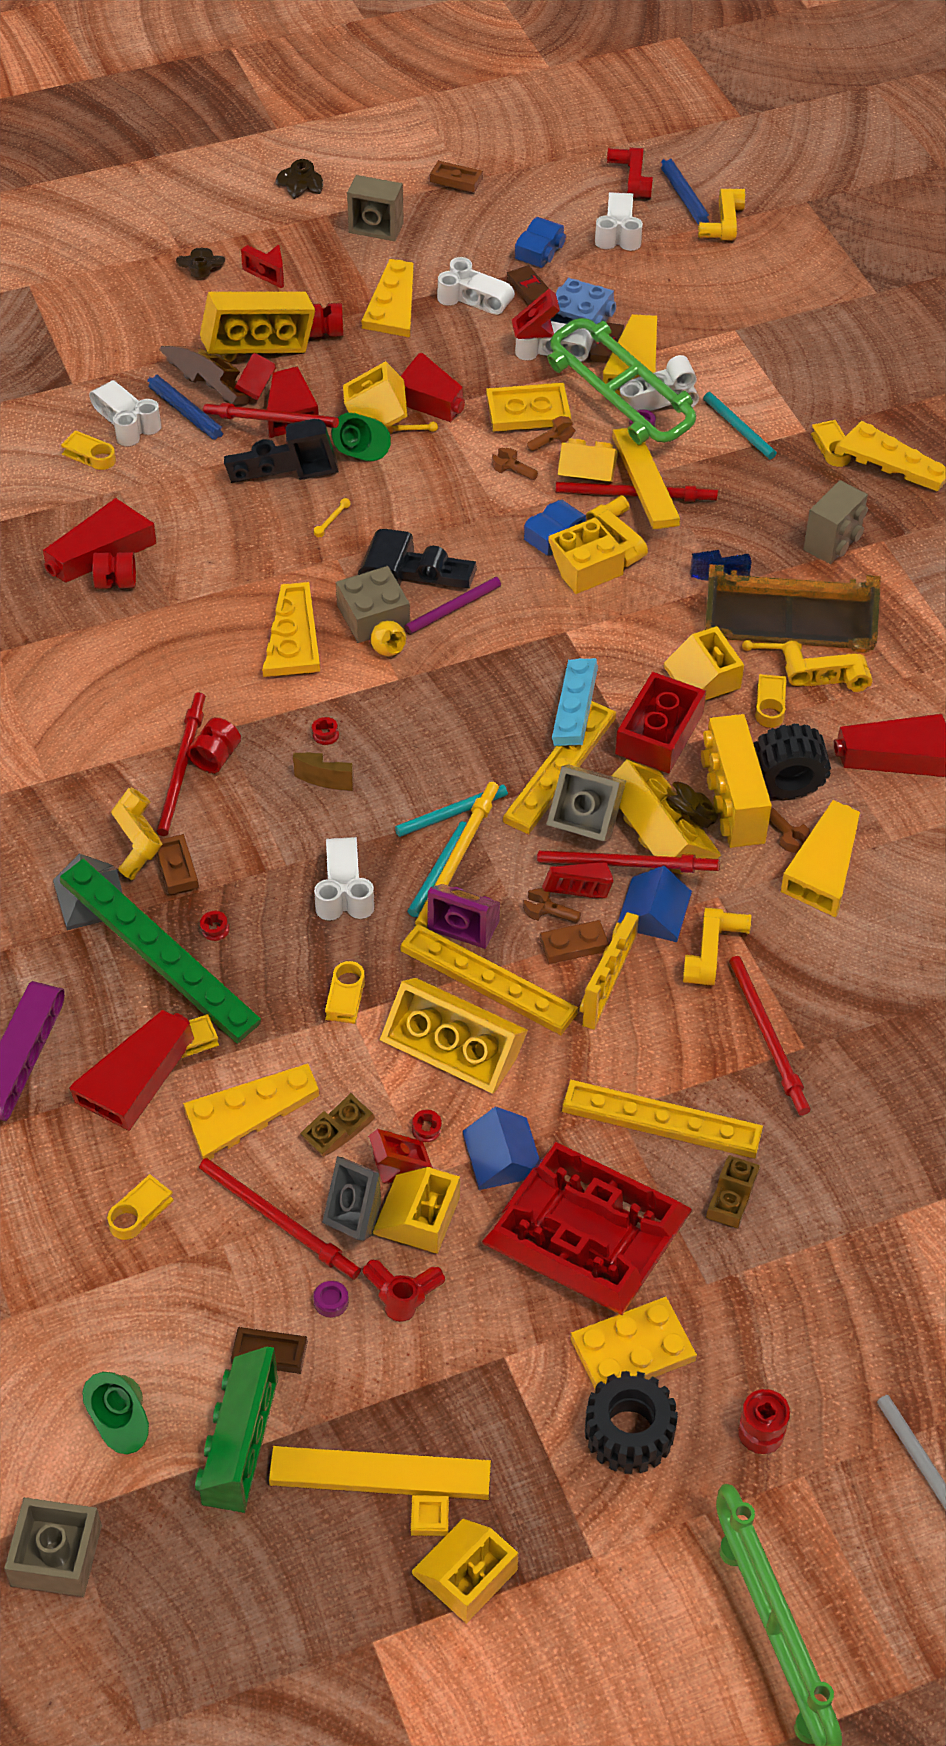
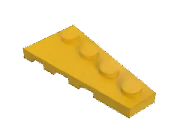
M389 259L361 320L362 329L410 337L414 263Z
M861 421L836 445L834 451L835 454L843 456L844 452L857 457L856 462L865 465L867 461L882 466L881 471L889 474H904L905 480L935 491H939L946 483V467L942 463L934 461L923 455L920 451L903 444L895 437L885 434L864 421Z
M309 582L281 584L275 610V620L271 628L270 643H268L266 651V661L262 669L263 677L320 672Z
M627 912L621 923L617 922L614 928L612 941L609 946H606L602 959L585 989V995L580 1004L579 1012L583 1013L582 1026L595 1030L637 936L638 915Z
M307 1063L185 1102L183 1105L202 1159L208 1158L211 1160L214 1158V1153L226 1146L228 1149L240 1143V1138L254 1130L259 1132L267 1127L268 1122L280 1115L284 1117L319 1097V1088Z

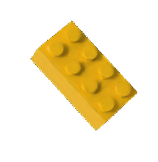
M208 292L200 337L208 354L306 353L315 308L306 292Z
M745 714L709 718L708 730L703 732L705 750H701V762L703 768H708L709 790H714L715 793L713 802L716 809L715 812L721 815V834L723 837L727 836L730 848L765 844L772 805Z

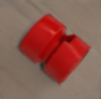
M328 303L326 307H322L321 304H313L315 314L309 338L322 337L324 333H327L329 337H342V303Z
M110 552L94 553L93 581L95 589L112 588L114 584L119 588H135L136 561L134 552H118L114 557Z
M218 717L211 718L200 732V735L189 746L187 750L188 757L202 771L215 774L221 770L229 755H232L240 744L241 735L238 729L229 721Z
M770 1389L754 1391L746 1398L742 1408L738 1435L742 1444L748 1450L756 1454H769L775 1452L782 1445L790 1419V1407L787 1400L780 1393Z

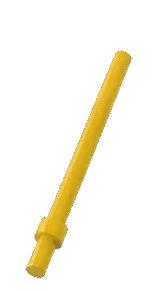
M488 782L481 798H477L471 808L472 815L434 886L440 884L449 885L482 820L488 817L492 809L491 803L499 789L498 784L495 782ZM428 898L415 921L416 925L420 924L425 928L428 925Z

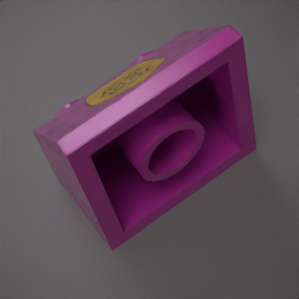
M445 884L430 887L428 890V929L486 949L500 921V902L486 896L481 897L466 892L459 887H451Z

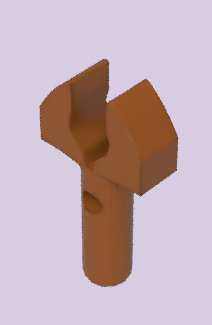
M559 416L553 419L552 429L527 443L528 449L535 451L555 439L559 440L561 444L562 442H567L576 431L572 426L574 423L566 416Z
M498 448V456L492 454V465L495 471L502 474L505 470L511 469L531 480L537 478V470L517 461L516 450L512 448Z
M771 807L769 821L783 833L779 845L785 851L798 853L801 845L795 839L801 840L804 844L810 835V829L805 824L798 827L791 826Z
M543 888L528 891V900L539 902V904L523 900L525 913L529 918L537 921L544 914H551L574 923H578L581 919V912L553 903L550 899L551 892H545Z

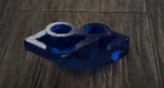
M719 550L692 553L690 575L696 579L712 582L749 581L752 561L749 554L722 557Z

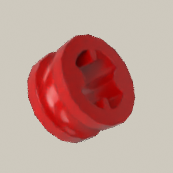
M322 717L313 722L312 732L315 742L321 745H330L338 740L339 731L336 720L330 717ZM328 729L329 732L323 733L322 730Z
M217 910L209 911L201 917L200 928L206 939L219 941L228 935V919L223 912ZM215 922L220 924V927L216 925L217 929H210L209 925L213 926Z
M432 1110L417 1112L412 1120L413 1136L423 1142H431L439 1137L442 1127L440 1116ZM424 1121L431 1122L429 1131L422 1130Z

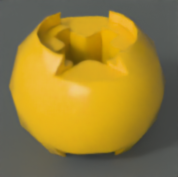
M382 621L374 627L371 633V644L378 654L388 657L395 656L402 651L406 644V633L397 622Z

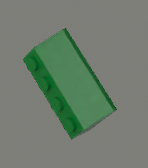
M267 1346L235 1356L231 1370L226 1369L222 1379V1391H225L222 1402H217L213 1414V1423L216 1424L214 1435L207 1436L204 1448V1457H208L205 1469L199 1468L195 1482V1491H199L203 1506L245 1513L278 1383L274 1347Z

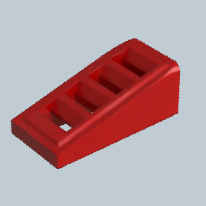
M607 862L552 866L549 868L542 888L545 892L589 898H607L614 880Z

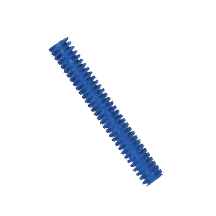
M671 158L667 161L663 159L661 161L662 171L698 225L699 222L708 223V212Z
M155 375L153 378L149 377L147 382L150 383L148 386L210 438L216 440L218 436L222 437V426L195 406V404L159 375Z

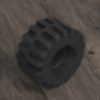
M781 725L779 728L768 730L767 734L760 735L758 741L753 743L769 797H776V799L780 800L804 797L810 792L817 791L818 787L823 786L826 783V779L830 777L831 766L823 736L819 734L817 729H811L809 725Z
M623 1371L620 1378L612 1374L607 1377L606 1384L600 1381L596 1385L595 1393L591 1392L586 1409L585 1439L589 1440L588 1448L591 1453L597 1452V1460L601 1464L606 1461L610 1462L609 1469L617 1471L618 1467L625 1468V1474H632L633 1468H638L639 1472L643 1473L648 1471V1464H651L654 1468L661 1464V1458L668 1456L671 1445H673L678 1412H675L676 1402L674 1398H669V1389L666 1386L659 1388L658 1379L652 1376L650 1380L644 1378L645 1373L638 1371L637 1376H630L629 1371ZM621 1412H635L645 1417L651 1426L639 1433H627L618 1429L612 1423L611 1418Z

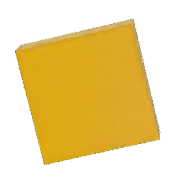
M412 1495L411 1536H446L448 1534L449 1496Z

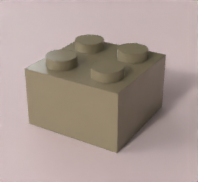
M356 175L347 192L349 233L396 241L404 224L403 183Z
M839 480L809 510L803 550L829 564H832L839 556L842 557L853 541L857 542L864 532L862 524L868 511V507H866L868 494Z
M388 566L336 582L337 607L357 643L370 640L374 627L382 621L397 622L403 629H405L404 625L410 622V603Z
M569 764L562 766L546 825L601 841L611 839L626 780Z
M24 1497L4 1568L10 1586L84 1597L102 1528L97 1508Z

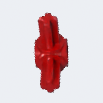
M374 1259L369 1260L362 1269L365 1277L380 1291L379 1299L385 1304L384 1308L387 1316L398 1322L410 1320L414 1316L416 1308L424 1303L425 1295L445 1282V1276L439 1267H430L415 1278L405 1275L393 1276L379 1260Z

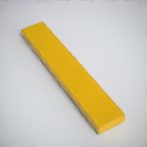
M627 428L613 429L612 438L652 528L662 529L680 526L679 514L646 442H643L641 445L636 444L630 437Z
M591 701L583 745L556 746L504 814L503 823L529 835L552 805L561 767L568 764L577 767L582 765L616 719V711Z
M420 924L414 927L400 945L401 952L562 1036L578 1014L577 1006Z
M570 1080L562 1106L563 1113L756 1159L763 1125L575 1080Z
M273 1446L269 1484L270 1486L489 1500L491 1460Z

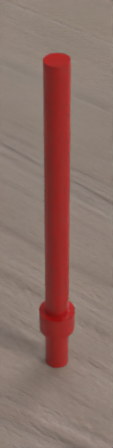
M221 403L220 405L205 404L203 406L204 413L218 415L222 419L237 417L284 423L320 419L324 421L326 427L337 428L339 425V419L331 416L235 407L232 403Z
M556 482L555 489L556 493L638 497L634 485ZM685 485V488L666 487L671 498L685 499L684 502H695V500L717 501L718 490L696 489V486Z
M200 692L194 694L191 708L187 710L184 719L186 727L156 831L160 836H167L169 833L189 761L187 750L195 739L197 728L201 726L204 713L202 709L206 696Z
M539 850L537 854V861L539 863L588 864L607 862L608 866L658 868L664 865L668 869H680L681 873H695V870H720V859L696 858V855L682 854L681 857L543 850Z
M734 956L729 960V963L783 1079L781 1085L787 1096L791 1097L800 1116L806 1115L811 1109L803 1094L804 1086L799 1075L794 1074L741 957Z
M208 1158L201 1161L199 1165L201 1171L318 1254L319 1260L330 1268L336 1267L352 1280L359 1276L361 1268L343 1256L342 1250L332 1243L326 1244Z

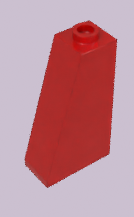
M114 498L43 549L45 569L51 576H56L67 583L93 571L94 553L110 552L114 557L118 552H134L135 554L155 545L157 542L154 523L117 498Z
M943 714L841 726L838 738L834 740V752L836 757H840L844 768L946 777V722Z
M161 1010L72 1083L69 1089L75 1103L130 1131L181 1059L188 1045L194 1040L189 1020L181 1014L174 1013L172 1015Z

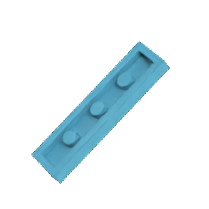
M596 658L568 660L552 734L554 746L583 745L598 671Z

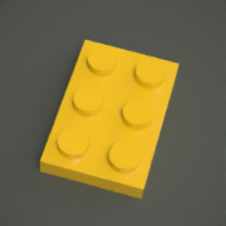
M564 383L486 388V398L493 432L553 427L552 420L559 416H566L571 419Z
M666 1296L626 1311L623 1315L618 1314L571 1332L570 1337L594 1388H596L600 1381L606 1384L607 1377L612 1374L620 1378L623 1371H629L630 1376H637L638 1371L645 1373L644 1378L649 1380L652 1376L657 1377L693 1363L697 1357Z

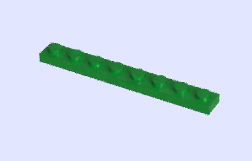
M84 858L60 876V883L202 1013L208 1014L210 1020L236 1044L241 1042L260 1025L261 1018Z

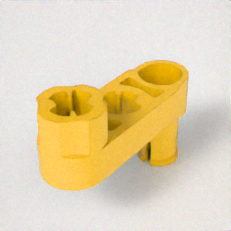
M720 189L719 213L721 223L699 222V238L736 240V211H744L745 189Z
M620 495L608 504H600L588 511L586 519L590 520L596 517L624 549V567H628L648 554V548L644 539L617 517L629 511L630 507L627 499Z
M788 641L782 646V652L787 663L785 666L789 683L793 686L806 687L846 683L847 688L853 692H861L872 684V677L866 658L861 654L803 659L800 644L797 641Z
M132 787L126 790L111 813L133 843V850L118 867V870L125 877L134 880L148 859L152 860L163 844L143 816L144 811L151 803L150 800Z
M704 908L700 956L685 955L684 983L715 985L719 934L722 931L750 934L751 914L723 912V909Z

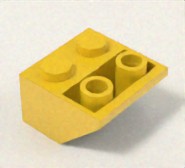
M386 361L343 385L344 404L349 413H356L382 422L386 428L407 417L404 379Z
M569 438L568 443L562 442L558 475L613 483L618 451L612 449L613 445L611 443L595 441V446H588L585 440Z
M596 517L548 536V541L561 577L575 594L623 575L625 551Z
M718 626L692 634L664 662V668L672 679L706 690L705 700L740 689L744 664Z
M430 1167L396 1175L374 1227L373 1234L438 1254L460 1199V1176Z
M462 1519L412 1570V1574L467 1624L518 1570L519 1553L490 1527Z

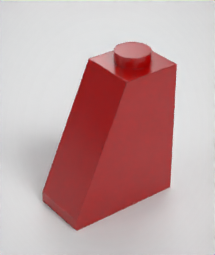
M419 352L401 375L405 385L406 407L452 422L455 416L463 411L465 406L463 387L425 354Z
M298 366L273 372L267 410L319 415L318 404ZM267 421L269 438L286 434V426L290 423Z

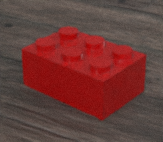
M651 672L617 730L615 754L670 774L703 715L706 690Z

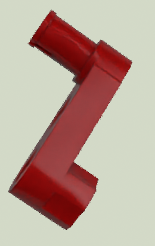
M629 147V150L608 148L607 163L628 164V167H630L627 193H632L633 198L651 199L653 177L641 176L644 148Z

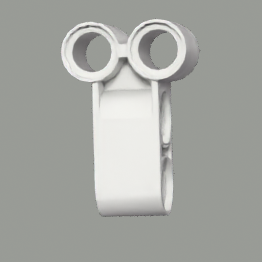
M609 192L608 216H601L596 220L595 245L597 247L611 249L616 245H620L621 248L629 251L640 248L643 223L640 219L632 217V193Z
M465 257L452 259L450 271L442 272L438 276L437 299L443 305H454L460 301L498 315L503 312L515 295L510 284L472 270V262Z
M551 321L554 333L566 325ZM577 329L561 341V345L581 362L587 359L593 338L588 330ZM552 337L516 338L515 354L522 360H533L538 354L548 356L554 352L550 343Z
M675 356L668 361L667 369L653 374L675 393L679 394L682 391H686L693 400L691 406L694 407L699 401L698 393L694 387L697 380L696 375L686 356ZM642 377L629 380L620 387L621 398L635 410L644 409L652 411L671 405V402Z
M114 380L89 393L90 401L94 408L114 425L116 439L120 445H135L140 440V434L151 435L160 431L161 419L157 401L153 399L139 401Z
M357 837L326 839L328 879L322 880L315 886V908L317 915L324 920H335L342 915L343 911H347L354 918L363 919L369 917L374 912V887L369 880L359 878Z

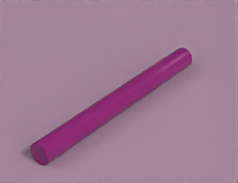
M494 577L405 624L406 632L411 635L501 587L499 578Z

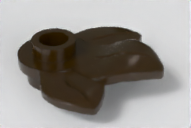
M298 159L292 163L291 167L282 170L277 175L276 185H287L289 194L293 199H296L307 188L314 193L320 194L323 189V179L319 173L314 171V165L310 160Z
M201 247L193 249L189 256H178L176 263L179 267L188 268L191 271V276L201 278L209 276L211 274L210 270L213 267L223 265L225 263V256H213L211 249Z
M673 782L672 785L678 795L666 798L670 804L688 815L690 820L700 827L708 828L710 824H714L717 821L716 809L704 794L695 792L692 787L683 782Z

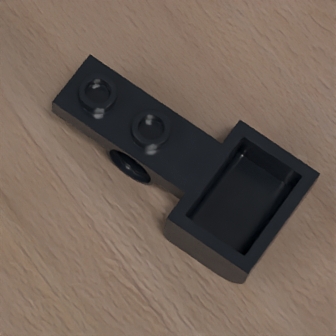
M310 419L288 424L286 426L287 444L275 446L272 440L262 439L252 446L251 451L224 456V465L231 483L295 470L299 480L338 473V462L324 421Z
M379 529L374 533L358 575L388 566L399 586L402 580L406 579L470 589L477 571L476 561L448 558V554L444 549L434 545L426 547L423 554L414 553L413 536L411 533Z

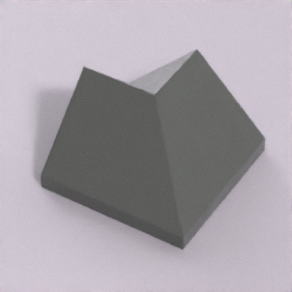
M79 853L53 879L67 930L103 921L60 883V876L84 858L123 893L118 872L114 865Z
M337 1156L322 1223L357 1240L364 1241L374 1235L373 1230L377 1223L381 1205L380 1176L378 1172Z

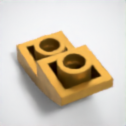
M293 753L294 776L298 779L324 788L353 791V763L324 762L323 753Z
M350 1093L329 1114L323 1111L300 1134L324 1157L355 1137L375 1119V1116Z
M728 1155L719 1176L717 1188L708 1207L706 1218L738 1229L750 1199L760 1165Z

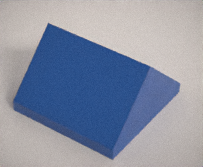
M664 865L634 876L631 879L618 922L621 923L626 913L629 912L639 916L637 933L678 942L692 891Z
M495 1106L463 1130V1138L479 1190L524 1181L532 1169L540 1162L527 1117Z

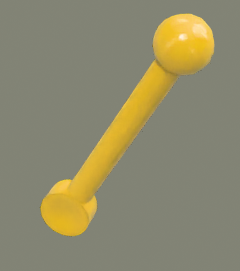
M430 422L423 425H391L387 429L390 434L393 431L429 430L435 432L438 429V424Z
M343 498L340 501V506L321 526L314 528V535L316 537H323L325 529L343 509L350 507L351 502L348 498Z
M745 640L742 643V648L745 651L752 649H783L782 646L784 644L752 643L750 640Z

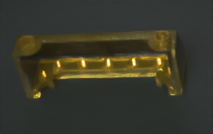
M710 564L706 581L704 630L718 626L727 640H750L782 644L788 641H797L802 645L852 648L854 652L866 653L869 650H874L877 644L881 576L866 575V582L857 584L856 579H850L849 583L754 577L737 575V571L731 570V575L724 573V565Z

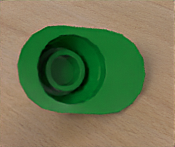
M349 412L338 417L339 425L337 428H332L330 433L333 444L338 451L347 456L365 461L379 460L388 453L391 446V436L382 422Z
M104 1371L93 1374L85 1382L82 1391L83 1403L102 1439L108 1447L117 1453L131 1454L137 1452L145 1445L149 1435V1422L142 1407L143 1393L140 1386L134 1379L126 1375Z

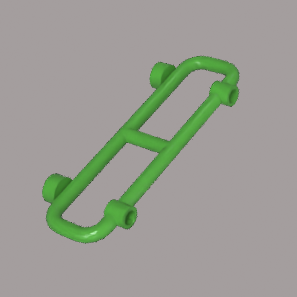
M578 318L570 321L553 334L550 343L554 352L547 356L551 367L557 373H560L569 365L633 422L627 429L630 437L636 444L641 445L649 437L657 442H671L694 425L696 412L691 406L693 404L691 396L686 391H682L679 394L675 393L609 336L611 329L605 321L602 320L596 324L589 319ZM577 329H586L596 342L603 343L626 363L629 368L605 384L563 347L561 341ZM636 375H639L671 402L676 412H682L685 415V419L671 430L661 432L621 398L615 390Z
M723 1484L718 1490L716 1499L719 1522L725 1534L720 1545V1556L726 1564L739 1567L800 1712L794 1724L795 1733L802 1742L807 1744H814L815 1746H842L841 1729L831 1705L834 1691L828 1683L821 1682L753 1526L755 1510L750 1504L742 1501L734 1486ZM744 1515L748 1520H741L737 1516ZM815 1694H822L827 1701L817 1700Z

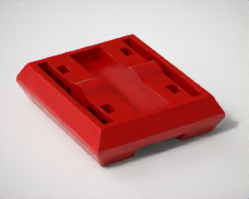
M553 1142L540 1162L532 1169L505 1206L501 1216L482 1240V1244L623 1315L692 1212V1209L558 1142ZM566 1175L571 1176L569 1182L565 1180ZM581 1182L589 1185L586 1190L581 1186ZM623 1202L631 1205L630 1212L623 1209ZM640 1211L645 1213L643 1218L638 1216ZM638 1222L640 1223L641 1229L636 1227ZM528 1238L536 1241V1244L529 1241ZM603 1275L611 1279V1282L602 1278L601 1276Z

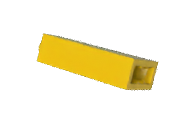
M632 314L618 343L652 373H655L657 316ZM613 352L603 370V382L605 384L629 368ZM620 388L615 390L618 395H621Z
M832 800L784 872L780 892L835 918L837 917L857 830L859 811Z

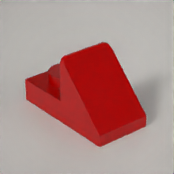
M249 245L241 249L242 270L279 288L284 287L280 245L274 247L267 254Z
M551 289L546 290L512 319L516 338L530 339L553 336L554 332L550 319L560 311L555 292Z
M253 353L236 383L235 389L258 401L277 368L276 364L257 353Z
M378 1128L368 1136L373 1148L374 1160L384 1184L392 1183L398 1174L426 1167L433 1168L423 1141Z

